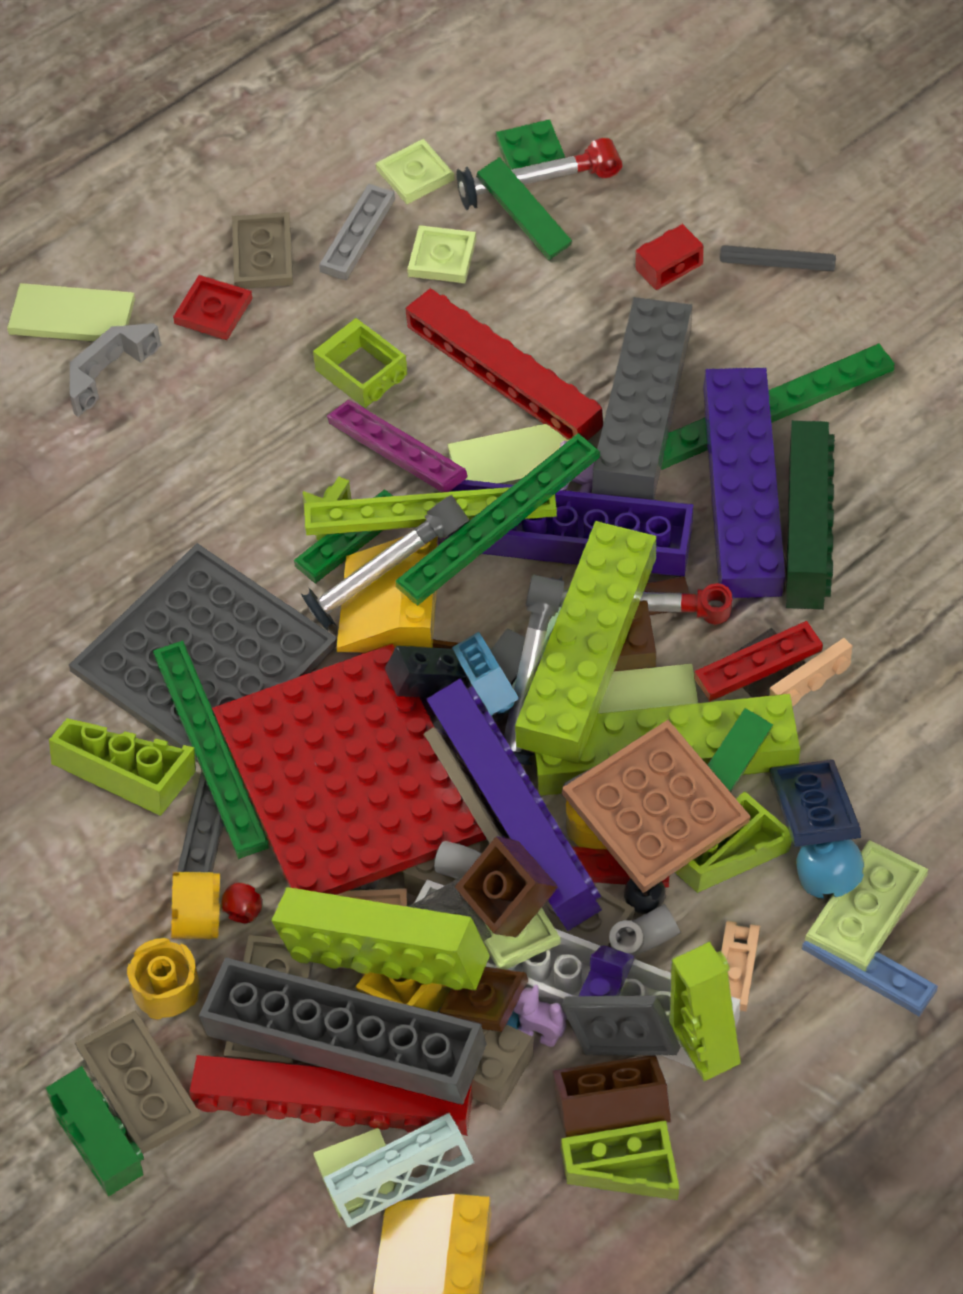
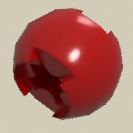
M238 882L227 887L221 897L220 906L223 912L229 915V919L247 924L254 921L262 911L263 899L260 894L255 892L253 886Z

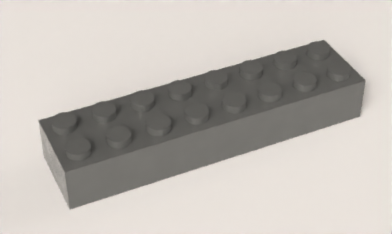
M633 298L598 445L600 458L594 462L593 494L648 500L655 499L692 330L693 304Z
M226 957L199 1014L207 1036L461 1105L464 1103L487 1045L481 1024Z

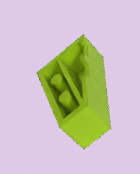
M745 791L736 800L751 816L750 822L674 872L697 893L790 851L792 839L788 828Z
M666 1121L561 1139V1155L567 1184L678 1200L680 1187Z

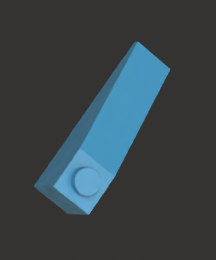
M480 632L452 647L490 715L496 712L500 714L509 710L514 705V701L518 700L519 697Z

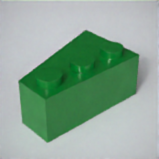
M82 1066L45 1087L56 1120L108 1197L144 1175L141 1161L145 1158L134 1141L129 1143L124 1135L127 1132L117 1115L112 1116L105 1097L99 1089L96 1090Z

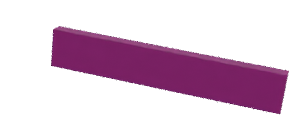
M350 399L327 415L329 424L440 492H449L468 477L466 469Z

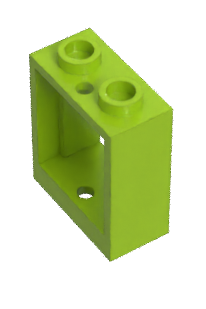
M357 318L353 319L313 351L315 370L364 408L372 402L378 401L393 385L402 382L408 374L406 355ZM360 347L386 366L364 384L338 366Z

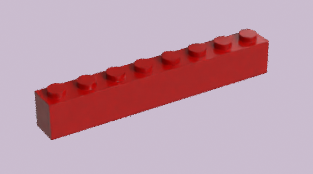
M430 288L405 308L407 326L410 330L537 420L553 428L567 440H570L579 433L588 441L603 428V410L596 400L589 399L580 393L573 384H567L557 377L553 370L546 369L537 363L530 354H524L514 347L511 341L501 338L488 325L481 324L468 311L460 309L451 303L445 295H440Z
M204 1055L196 1056L189 1091L195 1107L207 1113L221 1110L231 1111L239 1116L260 1114L276 1120L290 1117L299 1118L307 1123L329 1121L344 1127L358 1124L368 1125L373 1129L379 1128V1130H387L389 1128L404 1129L409 1133L450 1113L461 1135L465 1136L468 1135L473 1100L472 1083L464 1103L461 1105L329 1068Z

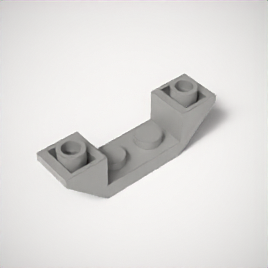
M151 323L113 326L70 362V399L73 412L77 417L87 409L92 408L96 401L99 400L94 379L106 366L116 361L121 353L126 352L141 363L158 350L161 346L157 325Z

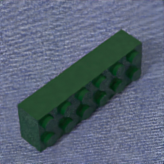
M792 420L786 608L824 610L825 597H831L834 535L832 534L834 522L832 503L834 501L833 453L835 434H829V422Z

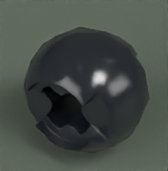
M630 878L624 888V899L627 904L635 908V912L647 914L663 904L666 898V888L661 881L647 890L646 893L648 895L644 896L641 889Z

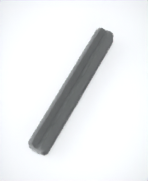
M723 245L720 249V261L722 263L834 271L836 265V255L831 253Z

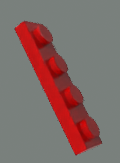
M805 621L695 670L694 679L709 702L821 652L823 650V643L810 624Z

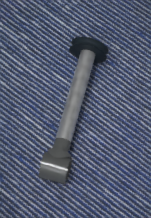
M452 495L428 510L424 523L319 598L310 588L307 595L301 593L312 615L318 619L327 631L330 624L336 626L329 613L435 537L439 536L440 539L443 537L445 539L470 521Z
M533 574L526 600V610L530 611L531 614L514 691L519 699L514 701V705L509 710L504 738L522 765H532L529 757L535 754L516 747L515 724L541 660L550 616H555L558 613L564 588V581Z

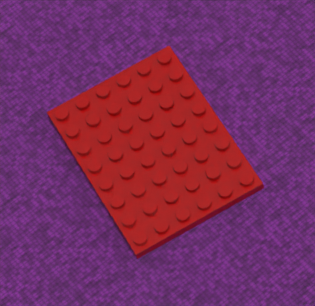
M393 643L212 708L289 888L338 895L435 859L437 851L444 841L467 847L487 839L424 735L434 725L420 697L397 696L385 671V667L395 650Z

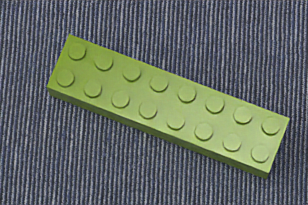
M595 521L515 724L516 747L579 764L656 560V536Z
M790 694L598 713L579 764L534 752L539 795L562 794L565 782L600 764L666 720L672 723L708 765L744 708L772 723L773 728L743 775L769 773V768L799 764L800 745Z

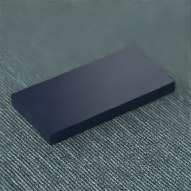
M833 759L769 768L770 779L794 847L861 838V827Z

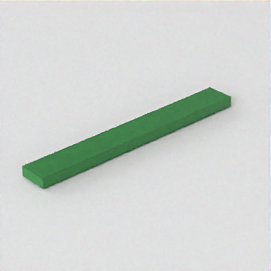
M577 433L395 580L396 588L417 606L599 459L600 451Z
M183 640L153 650L154 658L190 745L195 747V757L237 858L241 859L269 849L266 835Z

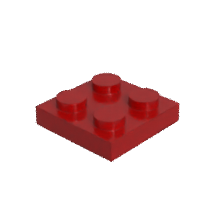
M198 275L173 316L174 324L228 340L253 299L252 291Z

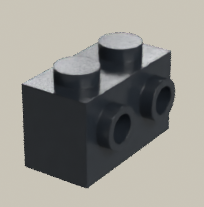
M396 646L385 667V671L397 696L429 698L459 679L463 682L465 678V673L454 650L446 648Z

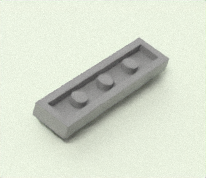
M368 184L320 262L321 273L343 280L348 279L394 203V191Z

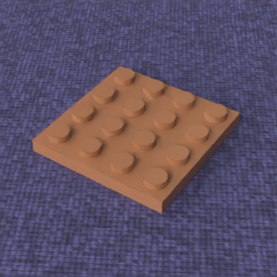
M666 720L562 788V795L643 893L748 824L751 818L748 812L669 720Z

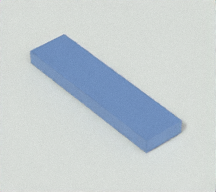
M804 941L802 945V950L917 1016L922 1014L937 992V985L879 952H876L874 959L871 960L865 972L808 941Z

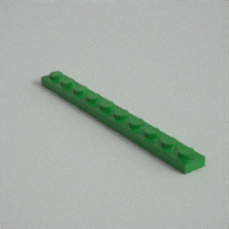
M880 343L770 389L771 423L894 371L895 363ZM705 417L669 432L661 470L708 450Z

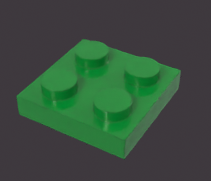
M550 119L496 132V140L506 165L511 170L566 158Z

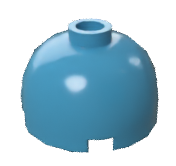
M852 839L801 846L796 859L801 886L808 894L817 898H824L823 894L834 893L835 897L843 896L854 890L864 876L862 871L865 867L864 860L859 848Z

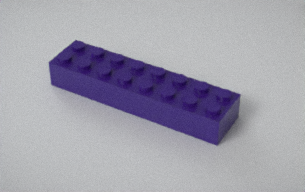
M767 368L705 369L703 395L718 583L729 588L732 598L782 597L785 568Z
M463 480L449 492L508 488L513 485ZM559 490L555 494L556 517L524 519L482 553L485 555L578 565L594 523L598 521L656 536V560L651 573L685 577L693 529V504ZM438 536V546L447 538L444 539L443 537L440 539Z
M459 679L427 698L428 703L510 839L519 841L558 886L557 890L548 899V902L566 930H571L602 911L596 901L601 897L599 891L474 687L471 686L467 689L462 680Z

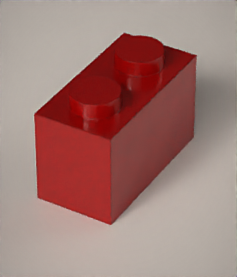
M681 224L674 229L666 231L662 236L641 245L635 253V269L657 291L703 265L704 245L684 224Z

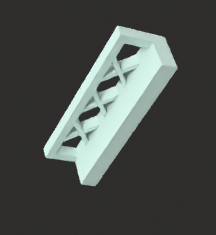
M450 1113L331 1173L323 1179L349 1228L474 1163V1160ZM457 1145L462 1152L461 1156L450 1162L441 1160L447 1150ZM418 1165L429 1166L425 1175L419 1178L410 1177L413 1168ZM388 1181L397 1182L394 1191L388 1194L378 1193L382 1184ZM357 1197L366 1199L361 1208L348 1213L344 1205L345 1203Z

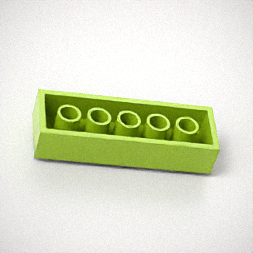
M287 887L271 920L290 956L297 962H314L324 964L333 969L339 967L354 969L362 974L372 972L383 974L392 979H399L401 977L416 980L426 985L431 983L441 984L455 990H461L462 988L476 990L490 957L472 918L468 916Z

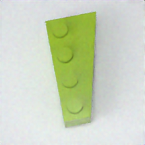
M67 718L49 739L52 765L160 816L196 772L195 747L183 745L182 748L168 745V741L156 738L154 742L136 738L134 733L126 731L122 734L107 731V727Z
M710 941L672 959L670 1024L703 1081H707L741 1064L728 977L729 964L721 951L716 952Z

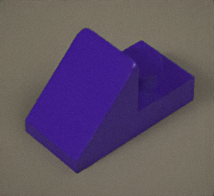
M605 945L599 947L590 956V971L579 996H619L635 956Z

